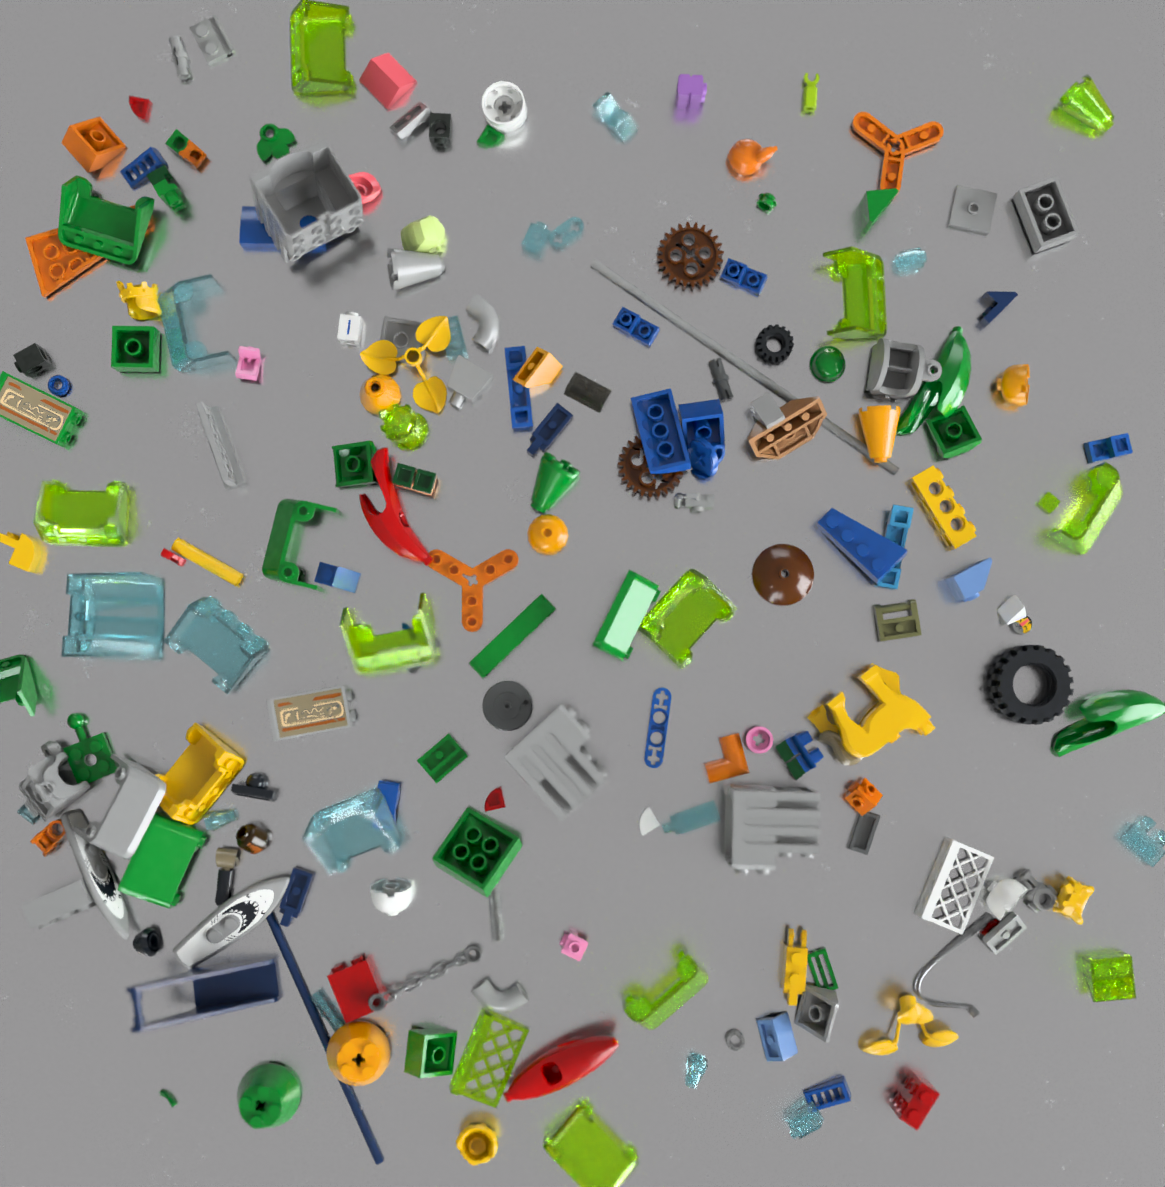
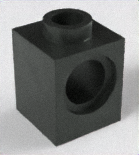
M430 113V143L438 147H444L446 144L451 145V114ZM440 127L446 129L442 134L435 132Z
M36 343L13 355L16 360L14 364L17 370L29 377L51 365L42 347Z

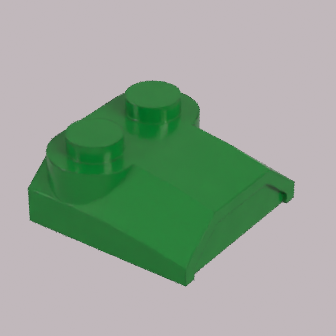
M964 405L957 408L946 419L942 414L926 420V424L937 445V452L943 458H952L972 450L982 442V438Z
M373 441L332 446L336 476L335 487L371 485L377 482L371 465V459L377 451Z

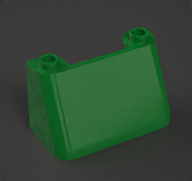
M164 811L155 812L130 859L118 886V891L169 909L173 906L176 907L181 898V895L178 894V887L194 852L198 848L202 849L207 840V837H205L207 831L195 825H189L173 819Z

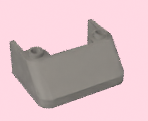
M112 754L110 758L120 764L115 771V781L120 787L101 823L94 821L85 829L74 826L73 830L87 842L118 857L129 859L139 845L166 792V783L140 764Z

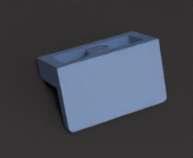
M787 1012L776 1017L760 1018L757 1020L767 1062L785 1061L798 1053Z

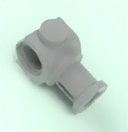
M1030 869L1019 874L1015 880L1028 889L1026 896L1028 897V906L1034 913H1038L1039 911L1043 912L1044 910L1051 909L1055 904V900L1058 899L1056 897L1058 895L1057 891L1051 885L1046 887L1042 882L1038 883L1031 875ZM1042 894H1046L1047 900L1041 905L1039 897Z

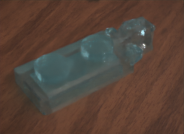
M714 800L675 813L670 817L671 822L663 824L662 828L665 834L675 831L676 835L712 824L721 819Z

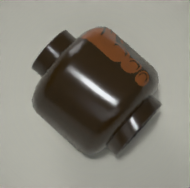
M249 823L243 825L237 831V845L246 852L257 854L267 847V832L259 826Z

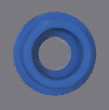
M55 375L50 378L48 389L52 394L62 396L67 393L69 382L64 376ZM61 382L62 387L60 389H57V383Z

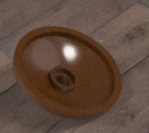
M776 544L766 548L756 558L752 568V581L756 591L764 600L771 604L786 606L797 603L809 593L814 581V569L807 554L798 547L790 544ZM782 570H786L788 572V577H782Z

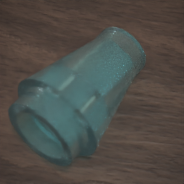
M233 809L207 811L208 814L203 815L207 831H215L232 821H236Z
M693 1054L688 1059L686 1086L697 1088L698 1083L708 1068V1060L705 1057Z

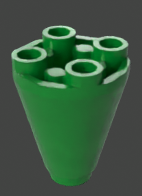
M545 452L540 460L531 497L532 503L530 505L534 509L545 513L574 483L580 471L572 467L570 462L564 459L558 461L554 455Z

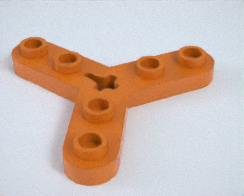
M867 112L857 113L852 121L853 130L883 153L879 190L896 188L900 191L905 155L937 143L944 133L942 125L932 121L897 135ZM890 144H898V150L891 151L892 146Z
M434 549L430 551L429 555L433 558V561L428 566L462 586L463 627L469 632L478 631L483 624V586L513 570L518 565V555L515 551L506 549L471 568L441 550ZM463 574L470 577L476 575L477 585L472 584V586H469V581L463 577Z

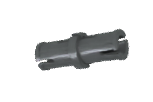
M717 358V360L709 361L714 376L713 382L717 385L721 401H725L734 396L731 392L728 382L729 376L725 373L722 359Z

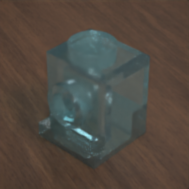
M539 221L536 224L531 222L526 236L521 243L522 249L541 257L550 237L548 226ZM537 233L541 236L540 238L535 239L533 237V234Z

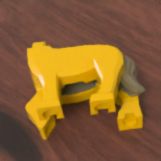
M873 663L868 664V670L863 674L861 673L857 678L867 686L878 699V702L866 711L858 724L847 715L845 696L842 691L838 692L832 700L825 703L831 711L836 725L828 721L823 704H820L805 716L820 733L817 741L828 744L837 759L844 765H855L863 757L875 753L888 742L890 744L895 742L900 737L899 733L903 729H914L919 735L924 736L935 729L928 720L931 718L928 712L915 700L901 694L899 675Z

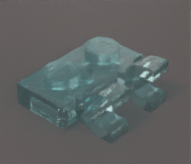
M1145 816L1139 826L1132 823L1119 839L1153 868L1165 855V850L1163 849L1165 845V832L1161 829L1156 835L1155 840L1151 839L1147 833L1157 823L1150 817Z

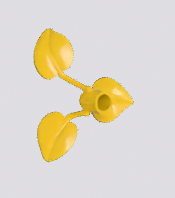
M447 316L432 317L421 323L416 331V340L424 345L418 347V349H407L405 355L396 357L398 354L397 348L388 340L376 341L360 353L366 366L377 374L388 375L396 370L395 361L404 359L410 366L416 367L423 382L417 383L413 389L414 401L425 410L434 413L441 412L447 398L446 386L439 377L433 376L428 380L426 379L420 367L422 362V354L420 352L426 349V347L432 352H440L447 348L451 340Z
M908 995L899 998L900 1011L897 1012V1026L894 1039L892 1041H877L865 1047H860V1050L872 1055H888L897 1051L898 1046L896 1044L898 1043L901 1024H920L926 1037L922 1039V1043L929 1047L946 1046L957 1040L959 1035L947 1030L937 1031L932 1034L928 1033L924 1023L932 1021L933 1014L927 1008L917 1003L915 996Z

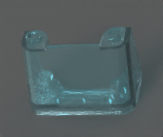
M379 788L371 789L319 810L310 819L302 837L329 875L345 871L351 858L381 847L385 853H394L400 848L402 841L386 799Z

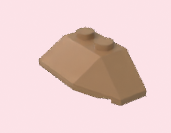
M820 397L795 399L781 406L780 410L786 419L769 429L757 421L747 438L756 457L780 459L812 440L819 430L823 419L827 416Z

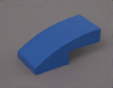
M1128 433L1084 443L1088 463L1133 453Z

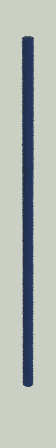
M271 912L266 917V920L327 1054L329 1037L274 914ZM338 1080L374 1162L378 1165L384 1160L350 1085Z

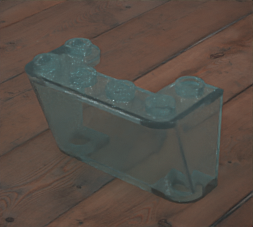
M211 596L202 597L189 604L163 641L178 654L189 649L219 675L214 677L212 682L226 694L235 689L268 649L266 641L262 637L254 634L248 625L237 620L231 611L225 610Z

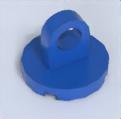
M704 438L691 440L686 447L691 467L693 468L691 470L692 473L701 479L714 476L718 470V463L725 456V447L717 442L710 443Z

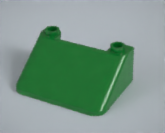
M76 175L65 182L61 188L58 227L60 242L65 246L120 263L133 264L138 258L153 213L155 199L146 196L141 197L136 201L135 209L92 196L93 186L84 177Z

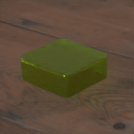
M1046 492L1037 505L1046 513L1051 514L1061 501L1050 492Z

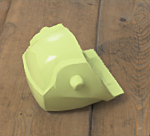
M431 215L418 219L401 230V241L404 250L431 254L436 250L440 251L442 244L445 242V229L436 217Z

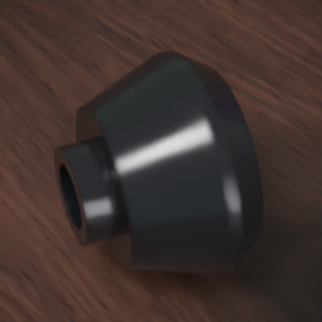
M145 928L133 940V948L139 954L152 957L160 949V936L153 928Z

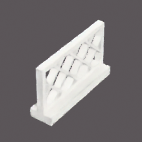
M945 837L914 914L963 935L994 857ZM961 847L966 850L968 858L959 862L957 854ZM981 856L986 858L984 866L977 869L974 860ZM970 862L973 872L964 875L961 865ZM957 868L960 877L951 881L949 873L952 869ZM975 875L977 884L969 889L966 879ZM962 881L966 891L956 895L953 885ZM949 887L952 897L943 900L941 892ZM968 895V905L961 908L958 898ZM955 901L958 910L948 914L945 904ZM941 906L945 916L938 919L933 918L934 909ZM959 914L961 922L957 928L952 925L950 918Z

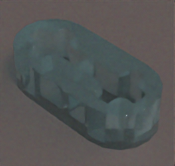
M572 217L554 229L549 235L551 247L557 250L562 249L580 237L584 231L583 221L580 218ZM572 223L574 225L579 224V231L576 232L575 230H572L569 233L567 232L571 229ZM563 234H565V236L562 237V243H559L558 241L555 243L553 242L555 240V235L560 237Z

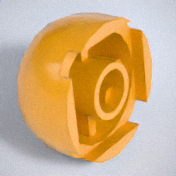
M1029 364L1012 365L1003 372L1002 378H998L997 391H1001L1002 398L1006 402L1013 405H1026L1028 403L1030 385L1028 384V378H1030Z
M552 514L540 515L529 525L527 531L528 542L539 554L546 556L555 555L567 543L568 528L558 516Z

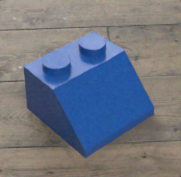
M719 399L678 405L679 420L686 446L691 440L704 438L710 443L717 442L725 447L724 417Z

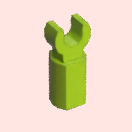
M808 73L804 75L803 83L806 86L803 90L802 109L804 111L816 110L818 89L815 86L818 84L819 74L815 75L814 81L808 80Z

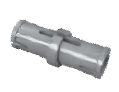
M178 35L169 38L172 49V62L175 63L178 79L185 80L191 77L187 63L188 55L184 51L182 37Z

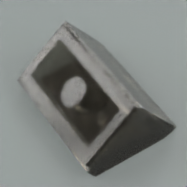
M575 372L567 384L564 394L597 412H601L612 390Z

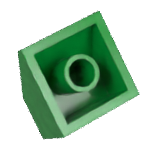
M426 1028L409 1030L404 1073L418 1078L453 1075L457 1032Z

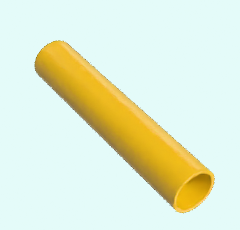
M179 537L171 547V550L234 586H238L243 578V574Z

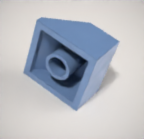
M991 557L980 560L944 579L956 601L963 600V602H967L980 596L978 592L985 588L992 564Z

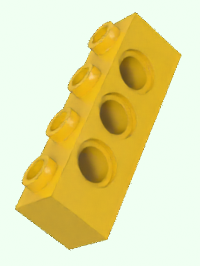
M933 465L908 481L950 550H954L975 538L976 528L971 521H967L965 518L964 508L960 503H956L953 498L954 492L950 486L945 485L940 469L935 468ZM930 484H934L937 487V494L930 493ZM941 502L947 503V512H943L940 509ZM952 519L958 521V530H954L951 527L950 523Z

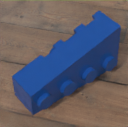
M831 508L817 522V528L876 584L907 555V549L834 508Z

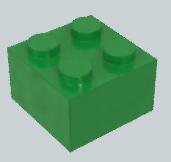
M112 326L111 367L118 372H159L160 331L154 326Z

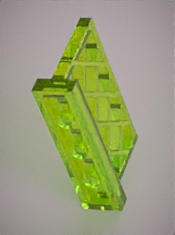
M481 1009L450 1082V1093L457 1096L460 1094L497 1108L529 1028ZM492 1022L501 1023L504 1030L492 1035L490 1031ZM515 1029L522 1031L520 1039L511 1043L508 1032ZM506 1034L509 1044L497 1048L494 1039ZM492 1040L496 1050L483 1054L481 1049L483 1043ZM511 1047L513 1051L512 1058L503 1062L499 1052ZM498 1054L501 1063L489 1068L486 1058ZM484 1060L487 1070L475 1074L474 1064ZM503 1067L504 1077L494 1081L491 1072ZM489 1073L493 1083L481 1088L477 1078ZM474 1079L476 1080L479 1089L473 1092L464 1090L466 1083ZM495 1087L497 1094L494 1101L485 1098L483 1091Z

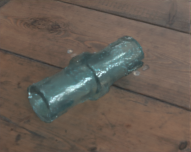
M321 989L310 997L321 1012L320 1016L328 1021L334 1032L345 1024L335 1010V1005L329 1002Z

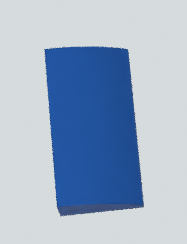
M242 206L239 244L242 248H276L272 238L269 237L265 230L264 223L261 224L257 218L255 206ZM311 215L304 216L300 220V227L304 228L318 220Z
M671 388L632 397L631 402L650 474L672 473L691 469V462Z

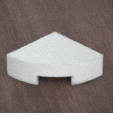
M650 807L644 810L640 818L639 827L642 836L660 826Z

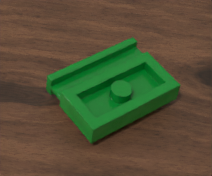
M448 733L421 756L417 762L437 784L464 761L468 755Z

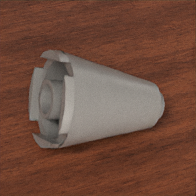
M388 248L387 258H391L387 268L390 286H393L392 290H398L441 276V271L445 270L444 260L440 259L437 254L397 248Z

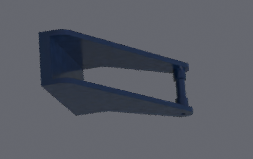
M276 956L193 967L184 973L126 987V992L130 993L131 1001H133L134 1026L131 1027V1032L133 1033L270 1004L281 999ZM193 980L195 1008L145 1023V1018L142 1015L141 991Z

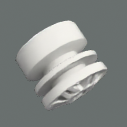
M499 81L490 85L484 92L482 108L486 120L492 128L500 133H511L518 130L524 124L527 118V107L523 93L517 85L508 81ZM504 107H508L507 113H503Z

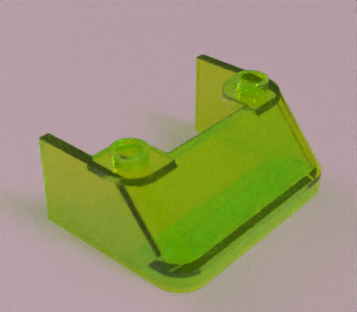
M852 246L824 252L823 257L834 260V274L843 279L845 318L839 319L836 329L827 331V335L841 339L884 337L887 333V317L882 258L879 255Z
M425 592L420 593L418 613L412 618V629L373 635L371 627L367 624L353 625L348 607L343 608L340 628L357 674L361 676L374 675L428 665L435 660L436 645L433 619Z

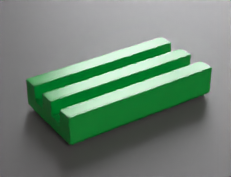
M823 947L819 950L808 952L807 962L815 986L821 987L811 957H815L825 989H838L826 948ZM820 954L823 955L832 982V986L828 985L819 958Z

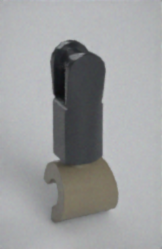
M218 848L216 851L217 867H222L218 870L215 903L218 907L231 898L233 869L236 864L238 849Z

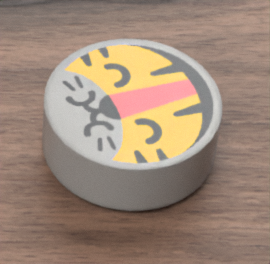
M1026 614V617L1011 623V628L1017 634H1027L1033 628V621Z

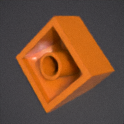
M100 116L70 125L61 142L88 173L104 168L126 148V145Z

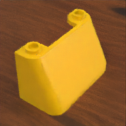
M196 722L187 730L186 740L190 743L187 749L166 775H155L166 783V792L159 806L171 818L189 825L196 824L202 819L244 765V760L237 753Z

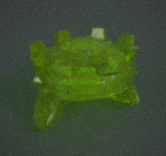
M396 403L392 405L394 409L390 412L386 409L379 411V418L384 420V425L380 426L381 431L385 432L386 438L394 441L398 448L402 450L413 449L419 446L426 438L428 433L427 420L422 414L413 411L410 405L399 406Z

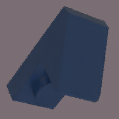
M985 292L982 297L991 306L981 314L983 318L979 323L985 328L1018 294L1016 292Z

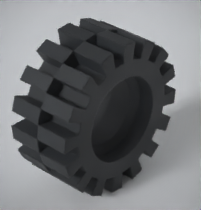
M775 324V326L768 325L767 328H763L759 333L755 349H757L756 353L761 356L760 359L762 361L766 360V363L770 364V362H773V364H777L788 358L794 343L793 336H790L791 332L789 330H785L786 327H779L778 324ZM771 337H777L782 342V348L777 352H772L767 348V340Z

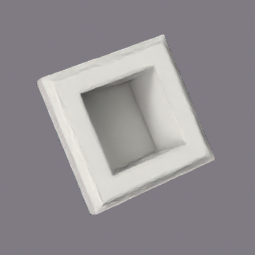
M1016 595L1011 596L997 610L1007 625L1026 617L1025 606Z

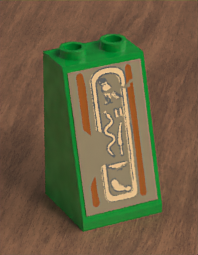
M2 371L0 375V417L61 447L68 444L71 440V432L74 426H77L82 416L80 414L82 411Z

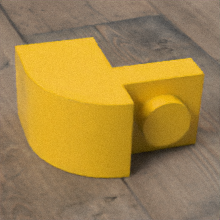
M9 531L7 534L0 533V542L15 548L8 564L34 573L41 557L38 542L32 536L21 533L20 536Z

